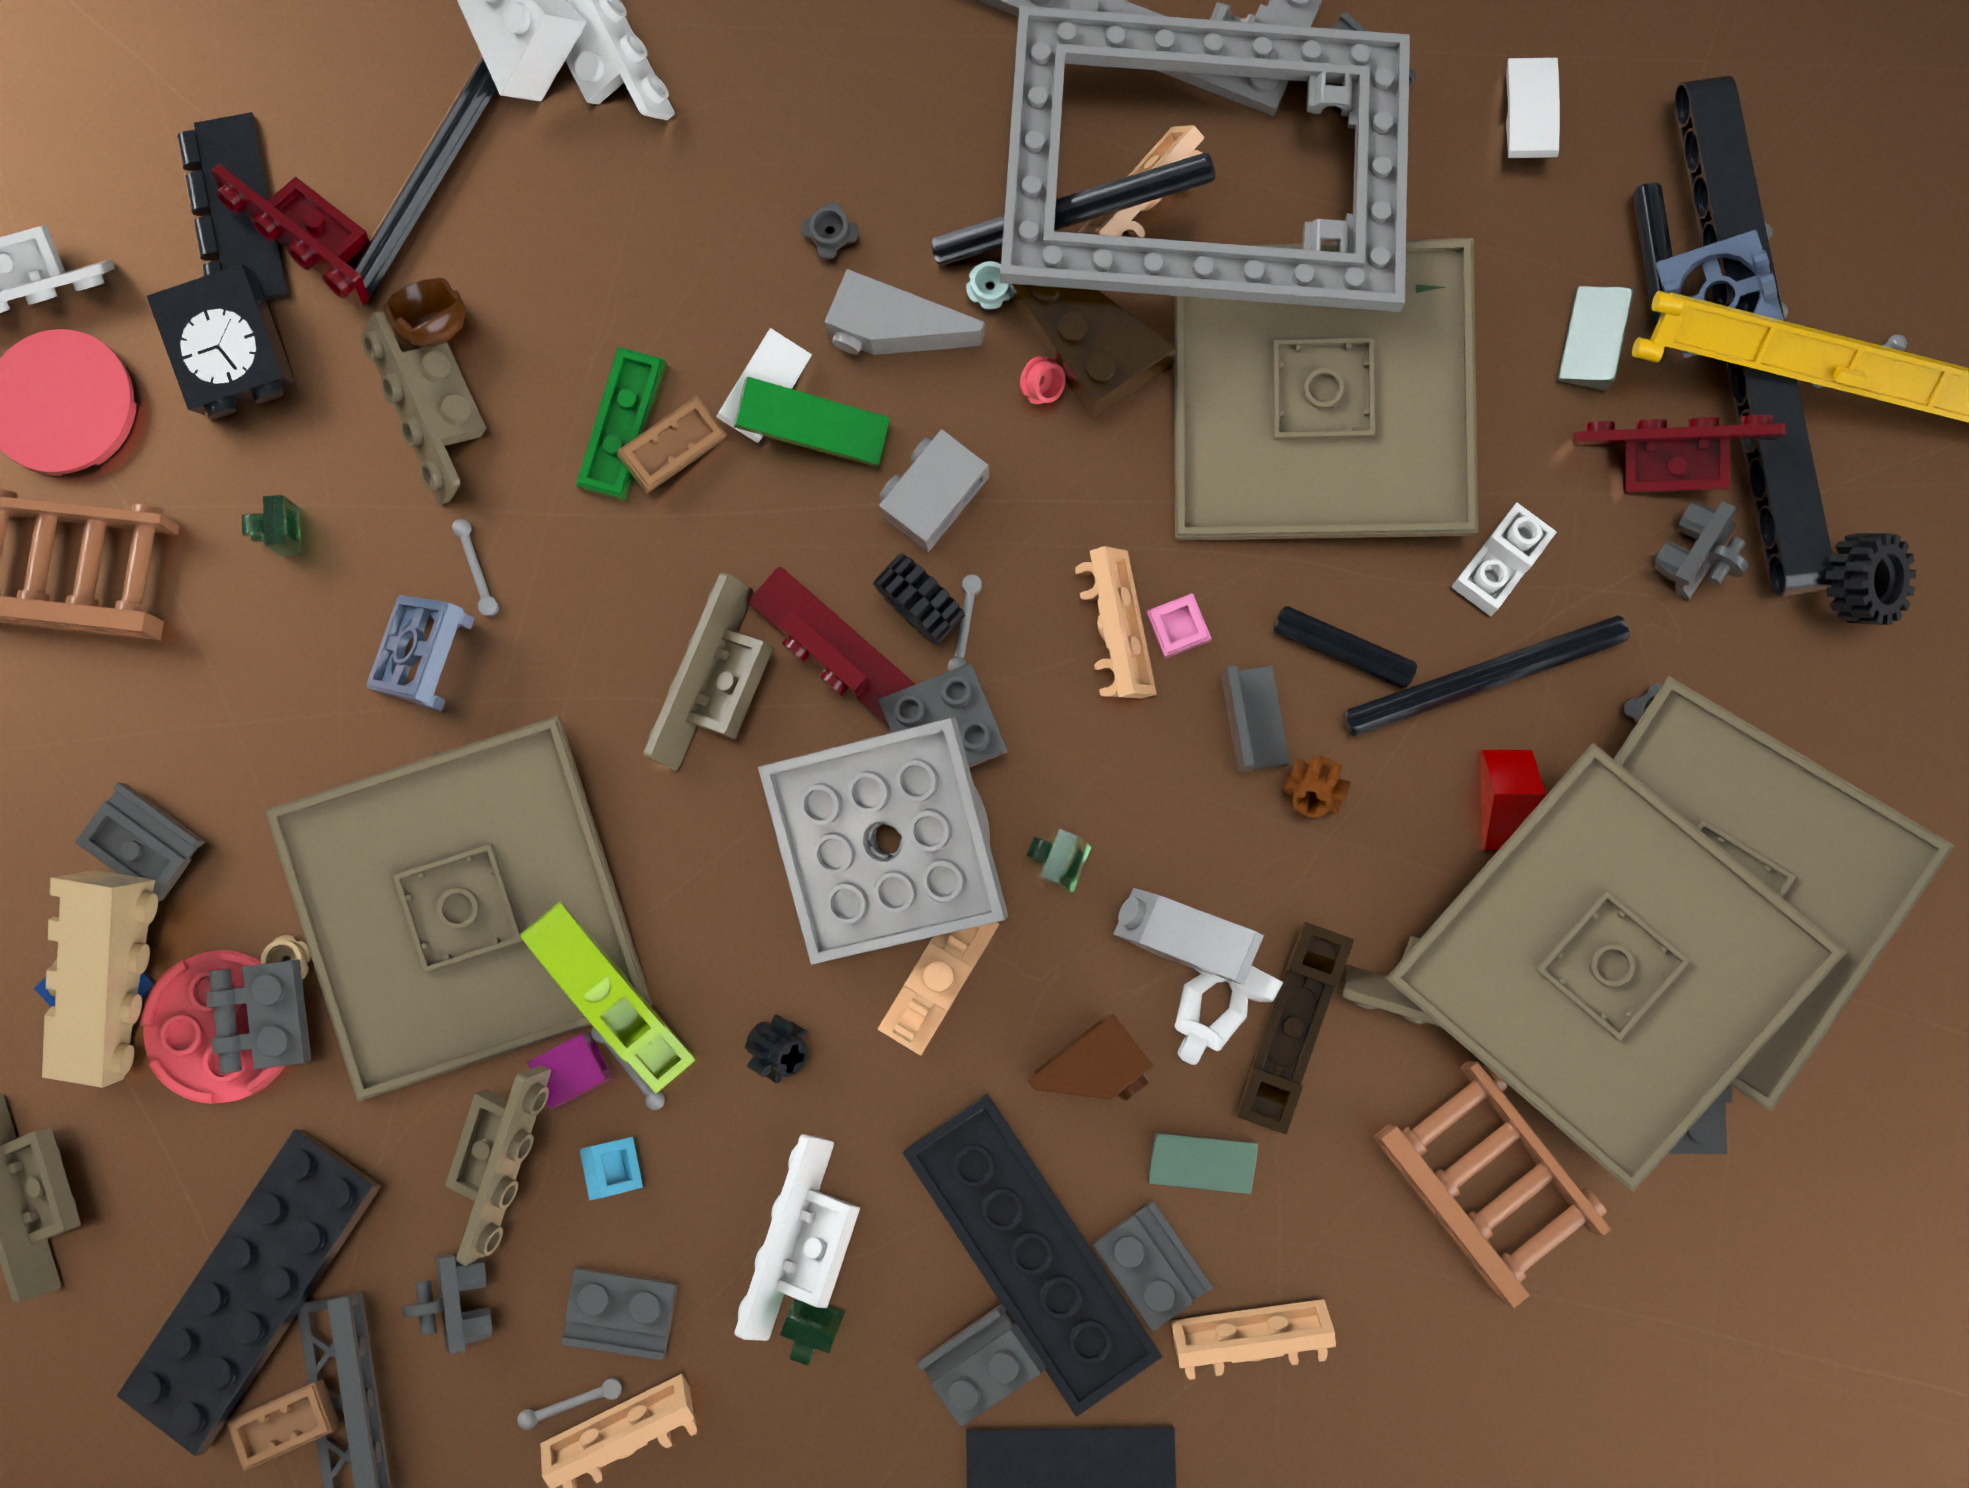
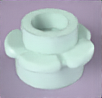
M993 261L983 262L975 266L969 274L970 282L966 284L967 295L972 302H979L980 306L984 309L992 310L999 308L1004 300L1008 301L1011 298L1010 284L1000 283L1001 264ZM988 282H992L995 285L992 290H988L985 286Z

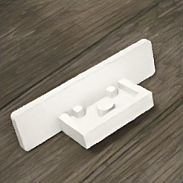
M568 0L587 22L565 59L586 102L599 105L625 83L642 115L663 120H669L675 115L668 100L669 92L665 84L655 75L646 58L648 56L647 49L643 42L634 35L625 17L627 12L623 3L620 0Z
M46 224L0 237V313L10 310L7 301L25 296L28 305L57 297L55 287L72 283L75 291H80L103 284L105 282L102 274L115 269L112 259L65 272Z
M802 1134L798 1144L790 1154L788 1161L789 1171L782 1192L774 1202L771 1213V1225L764 1245L756 1255L755 1272L748 1293L738 1309V1323L734 1334L741 1339L767 1341L770 1338L784 1294L817 1308L828 1307L860 1210L858 1206L819 1191L834 1147V1142L831 1140Z

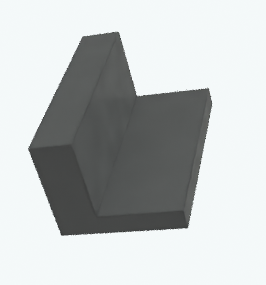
M1237 665L1227 666L1221 679L1238 774L1288 766L1290 762L1273 666L1239 671Z

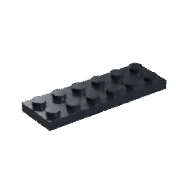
M988 1093L902 1151L991 1289L1006 1308L1013 1322L1018 1325L1046 1365L1045 1371L1076 1417L1163 1357Z
M294 1129L117 1394V1397L192 1455L205 1454L377 1194L381 1185L304 1130Z

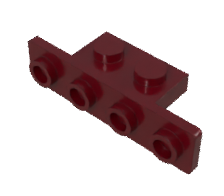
M218 164L211 170L219 187L216 195L227 209L236 215L242 212L248 216L253 226L266 240L274 242L277 239L287 247L289 255L299 266L305 270L314 268L322 275L326 285L340 298L344 299L348 295L361 306L370 300L361 275L347 264L369 242L367 232L296 176L266 201L222 165Z
M1748 415L1741 417V425L1720 426V417H1697L1688 419V427L1667 428L1666 419H1646L1636 421V429L1615 430V422L1596 421L1584 423V431L1574 432V445L1625 444V493L1729 490L1730 440L1781 438L1786 434V423H1773V415Z
M778 567L749 598L750 606L786 637L781 644L802 663H805L810 658L824 670L819 677L840 696L846 691L849 692L889 728L878 699L916 684L784 568Z

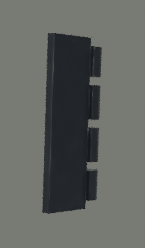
M250 112L194 122L195 130L180 132L177 134L183 169L194 171L185 175L191 213L196 216H204L193 220L200 259L204 261L220 259V261L202 265L203 276L243 264L256 272L265 300L289 296L279 241L276 239L274 242H269L256 230L248 216L242 212L236 215L223 205L216 195L219 187L211 171L220 164L266 201L270 199L254 115Z
M1174 1426L966 1429L967 1488H1176Z

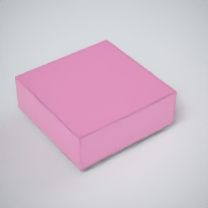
M1193 593L1146 611V617L1164 659L1208 643L1212 639Z

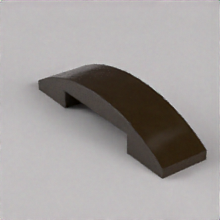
M1304 922L1281 981L1283 984L1274 998L1246 1081L1237 1117L1287 1135L1303 1089V1085H1301L1334 988H1338L1354 939Z

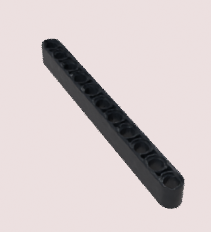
M1729 75L1681 82L1675 91V114L1702 247L1757 230L1762 249L1766 251L1768 256L1770 273L1774 275L1777 298L1784 318L1736 83ZM1728 258L1718 259L1722 275L1730 277L1736 282L1756 276L1751 269L1740 261ZM1718 283L1710 287L1714 303L1728 307L1734 301L1735 292L1728 284ZM1760 292L1742 297L1736 309L1753 313ZM1726 362L1738 425H1741V417L1748 415H1773V423H1786V434L1781 438L1741 439L1772 590L1777 597L1826 591V588L1832 586V579H1826V570H1833L1834 565L1828 562L1833 552L1797 379Z

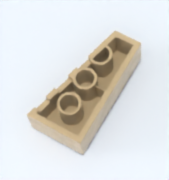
M100 870L50 877V895L60 897L59 917H52L48 920V940L57 941L58 950L56 960L46 970V989L49 990L50 995L55 996V1006L49 1008L44 1015L42 1078L103 1088L124 1080L125 1075L129 1072L134 1059V1048L130 1045L132 1027L137 1022L142 1008V998L138 994L140 976L146 970L150 958V948L146 944L148 925L153 921L158 907L157 895L153 893L156 880Z

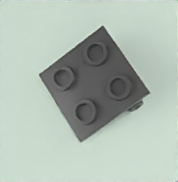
M971 663L878 699L891 732L956 716L969 767L1008 752Z

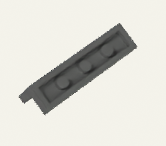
M362 1291L306 1301L298 1312L308 1385L322 1380L323 1369L332 1357L336 1359L341 1395L338 1396L329 1388L327 1390L336 1414L339 1410H342L344 1413L348 1448L333 1439L331 1433L316 1440L323 1488H339L337 1476L347 1462L351 1464L354 1488H391ZM328 1309L333 1338L332 1344L316 1333L313 1312ZM318 1347L326 1352L321 1360ZM334 1453L341 1457L336 1466Z

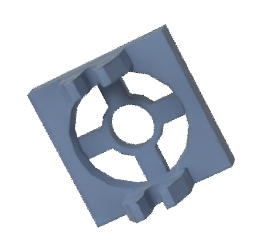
M1757 230L1656 262L1663 292L1680 294L1687 276L1695 267L1702 264L1706 282L1702 285L1699 294L1691 296L1692 298L1705 301L1706 291L1712 285L1724 283L1731 286L1735 292L1734 301L1728 307L1736 309L1742 297L1760 292L1753 313L1784 321L1777 298L1774 275L1770 273L1768 256L1766 251L1762 249ZM1728 258L1740 261L1751 269L1756 276L1736 282L1732 278L1722 275L1718 259ZM1681 350L1683 359L1698 355Z
M399 595L369 675L366 688L442 712L446 700L434 695L457 627L460 628L461 626L471 629L475 618L463 612L464 608L449 602ZM428 617L434 619V624L428 641L425 642L423 631ZM414 636L413 646L405 657L406 646ZM421 657L414 680L405 684L411 666Z

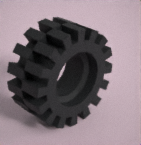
M1855 533L1845 536V541H1839L1835 546L1839 554H1831L1828 561L1834 565L1833 570H1826V579H1832V586L1826 588L1827 597L1835 598L1829 604L1832 611H1839L1837 617L1841 621L1852 624L1890 625L1893 624V621H1899L1903 617L1901 611H1907L1910 606V602L1906 597L1914 596L1915 587L1910 586V579L1916 578V570H1910L1909 567L1915 560L1913 553H1906L1910 546L1906 541H1900L1901 536L1891 533Z
M900 553L872 583L887 603L892 605L900 616L902 615L912 627H915L922 636L935 645H938L965 617L963 609L959 607L956 600L949 596L950 594L947 590L942 588L935 578L929 576L924 568L919 564L917 565L913 559L903 553Z

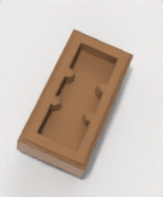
M695 396L617 451V456L645 493L648 494L725 440L727 434L699 397Z
M324 1379L311 1383L226 1422L243 1472L341 1429Z

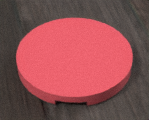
M69 329L42 331L30 335L13 345L0 358V449L2 452L25 468L50 476H61V474L77 472L94 464L99 466L108 460L126 440L136 414L137 403L134 402L133 386L127 371L128 367L117 353L97 338Z
M230 950L203 952L174 964L155 983L145 1002L140 1026H143L145 1049L150 1060L148 1065L156 1077L168 1089L183 1098L196 1102L211 1104L239 1101L258 1093L273 1082L282 1072L285 1066L254 1069L252 1049L240 1050L242 1071L220 1074L218 1054H212L211 1038L216 1037L213 1007L207 1008L205 992L211 991L208 971L230 968L232 988L244 987L242 967L261 964V959L247 953ZM246 1003L234 1004L238 1034L250 1033Z

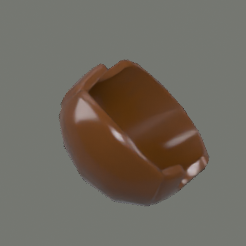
M444 278L425 279L407 285L391 295L384 306L385 313L397 336L412 346L435 347L448 342L463 328L466 308L457 290L453 291L448 281Z

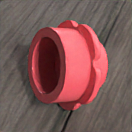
M1040 356L1034 357L1027 363L1021 373L1020 389L1022 394L1028 396V401L1033 404L1055 401L1060 397L1065 387L1066 377L1064 370L1050 357L1044 359Z

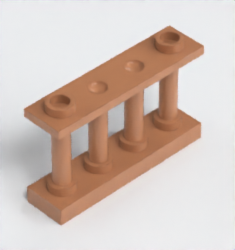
M0 489V563L8 517L36 519L24 590H18L17 598L0 596V623L161 640L164 621L147 613L148 606L143 605L154 533L179 534L180 525L165 517L162 508L147 504H132L130 511L17 498L18 494L13 491ZM57 522L84 524L73 595L67 596L66 603L49 601L50 595L45 594ZM106 527L133 530L122 601H116L115 608L98 607L99 601L94 599Z
M1467 1061L1459 1068L1471 1081L1468 1086L1414 1129L1410 1130L1406 1127L1401 1131L1398 1126L1388 1124L1376 1133L1373 1138L1498 1298L1506 1305L1515 1308L1530 1296L1520 1283L1526 1278L1524 1272L1583 1224L1590 1232L1601 1236L1606 1235L1611 1231V1228L1602 1218L1607 1211L1599 1199L1588 1188L1580 1191L1503 1094V1091L1507 1088L1504 1080L1488 1066L1484 1065L1482 1067L1479 1062ZM1485 1099L1504 1124L1446 1171L1438 1169L1434 1173L1421 1157L1427 1152L1425 1146ZM1518 1141L1537 1166L1481 1211L1476 1213L1472 1210L1466 1214L1454 1199L1460 1194L1458 1188ZM1551 1182L1570 1207L1511 1255L1505 1252L1499 1256L1487 1241L1493 1236L1491 1230Z

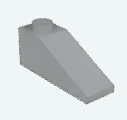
M849 269L844 274L824 321L828 338L832 339V344L851 354H859L860 350L872 355L977 347L982 346L985 338L984 321Z
M1133 888L1130 897L1123 903L1118 916L1119 922L1113 934L1161 958L1242 985L1264 935L1166 897Z

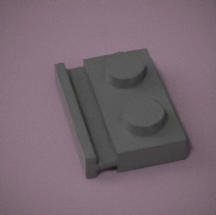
M117 783L113 788L116 791L108 801L103 802L75 843L118 874L156 880L153 893L157 895L158 901H163L192 861L191 856L198 847H202L205 840L128 784Z
M1153 1200L1092 1242V1245L1152 1332L1193 1304L1200 1296L1213 1289L1209 1280Z
M584 1267L574 1268L565 1316L566 1324L560 1345L663 1361L667 1354L666 1348L679 1282Z
M1002 1303L931 1351L917 1363L921 1371L924 1369L932 1380L930 1385L960 1428L1040 1375L1046 1368V1365L1018 1325L1010 1321L1005 1313L1006 1308Z

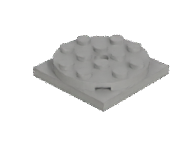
M956 716L758 767L811 965L999 922L1008 917L990 848L987 813L983 801L973 784ZM882 824L892 826L902 836L899 848L895 852L883 850L876 841L877 830Z

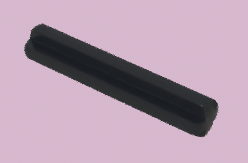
M1659 183L1639 185L1633 193L1650 308L1652 307V301L1656 292H1663L1656 262L1673 257L1663 191ZM1651 308L1652 321L1656 326L1661 313L1653 311Z
M1284 606L1281 609L1274 624L1276 633L1401 688L1409 686L1416 673L1417 664L1415 661L1289 606Z

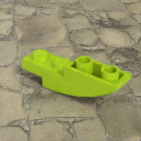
M561 901L520 934V937L588 1021L625 1063L628 1062L656 1094L696 1061L689 1049L631 985L626 975Z

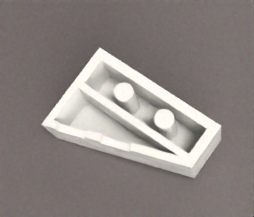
M457 0L501 96L542 101L587 23L567 0Z

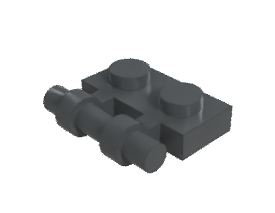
M300 959L242 967L244 987L232 988L230 968L208 971L211 991L205 992L207 1008L213 1007L216 1037L211 1038L212 1054H218L220 1074L242 1071L240 1050L252 1049L254 1069L312 1061ZM246 1003L250 1033L238 1034L234 1004Z

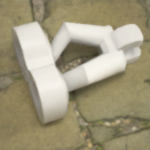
M1251 966L1243 985L1195 969L1200 975L1184 984L1174 1025L1177 1031L1186 1035L1178 1049V1055L1181 1060L1191 1065H1196L1206 1046L1215 1051H1220L1247 1018L1248 999L1257 1002H1273L1283 982ZM1226 981L1232 989L1229 1008L1210 1027L1199 1023L1202 994L1217 982Z

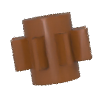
M1321 755L1310 758L1306 763L1301 759H1297L1292 773L1288 775L1283 788V792L1294 794L1292 808L1314 819L1326 815L1328 811L1333 815H1337L1341 803L1346 800L1351 786V782L1340 780L1343 766L1341 764L1337 765L1333 760Z

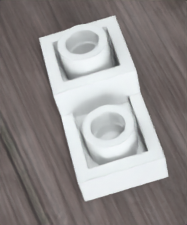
M1558 58L1508 59L1506 70L1508 158L1558 157L1560 135Z
M770 328L716 417L729 426H734L744 381L747 376L792 389L812 354ZM734 428L756 443H759L763 435Z
M1516 502L1451 587L1491 617L1499 609L1522 576L1531 568L1557 532Z

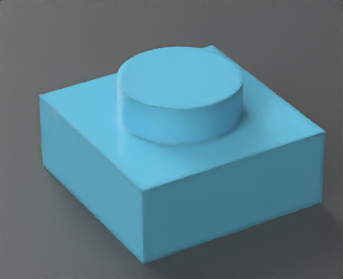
M633 1137L579 1149L589 1200L643 1188Z

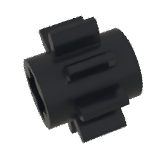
M778 1014L774 1015L772 1022L765 1021L757 1024L750 1031L744 1047L749 1055L753 1057L748 1062L747 1067L775 1083H780L782 1075L790 1077L797 1074L805 1065L809 1049L801 1041L807 1031Z

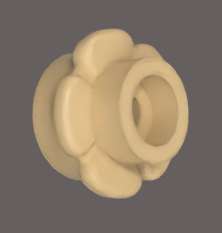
M282 935L275 938L264 949L261 956V964L281 962L285 956H289L291 960L300 959L303 980L309 972L308 962L311 960L308 945L303 941H296L295 937L291 935Z

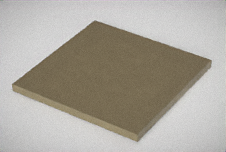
M1473 238L1406 240L1405 304L1401 312L1174 296V347L1177 348L1175 355L1176 541L1476 536L1478 534ZM1337 242L1321 243L1320 251L1337 252ZM1302 243L1247 245L1302 249Z
M1668 676L1614 757V760L1847 951L1729 1084L1772 1112L1955 845Z
M560 716L542 720L264 810L358 1102L591 1026L592 1024L520 937L524 930L560 901L626 975L628 981L650 1006L653 1005Z
M1592 743L1386 979L1627 1188L1634 1192L1847 951L1597 745Z

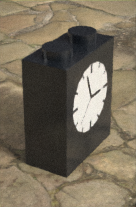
M239 264L146 296L188 410L201 415L206 414L208 419L219 418L237 411L235 405L237 403L252 398L255 403L267 402L284 395L282 388L296 384L256 272L245 265Z

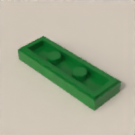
M617 347L575 485L578 489L626 501L633 476L617 456V451L647 430L667 366L665 359Z
M747 376L744 381L733 427L877 467L880 463L890 417Z

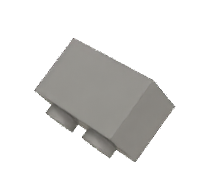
M943 429L938 432L933 440L926 437L919 443L910 457V460L913 462L911 467L902 478L897 474L893 476L879 495V498L882 500L879 505L882 517L928 553L989 479V465Z

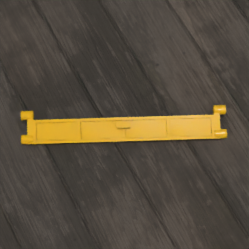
M1656 292L1651 308L1653 311L1661 313L1651 339L1638 337L1632 348L1633 357L1656 363L1661 360L1666 346L1969 423V368L1672 292Z

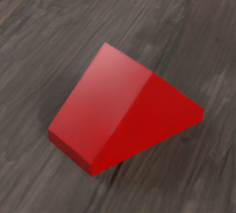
M1533 750L1480 751L1482 850H1499L1546 797Z

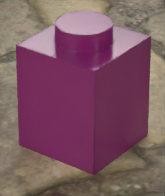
M581 1033L527 1062L530 1069L540 1065L551 1069L546 1086L549 1088V1096L546 1102L549 1109L561 1107L614 1079L591 1033Z

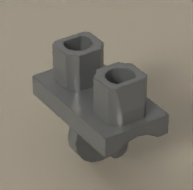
M1723 501L1717 510L1694 502L1690 503L1679 523V531L1697 539L1695 545L1689 551L1668 541L1655 559V570L1675 582L1677 595L1690 600L1711 566L1713 568L1707 576V580L1715 585H1720L1726 574L1733 577H1742L1749 565L1744 557L1740 555V552L1746 542L1737 536H1733L1727 546H1724L1735 529V523L1731 518L1736 512V507Z
M451 1253L435 1256L439 1298L433 1299L431 1280L415 1282L417 1302L402 1306L403 1317L419 1316L421 1335L437 1333L435 1313L441 1312L445 1350L449 1351V1354L466 1352L465 1344L475 1343L493 1335L489 1307L461 1311L459 1291L487 1287L484 1259H477L475 1262L464 1266L456 1262L455 1256Z

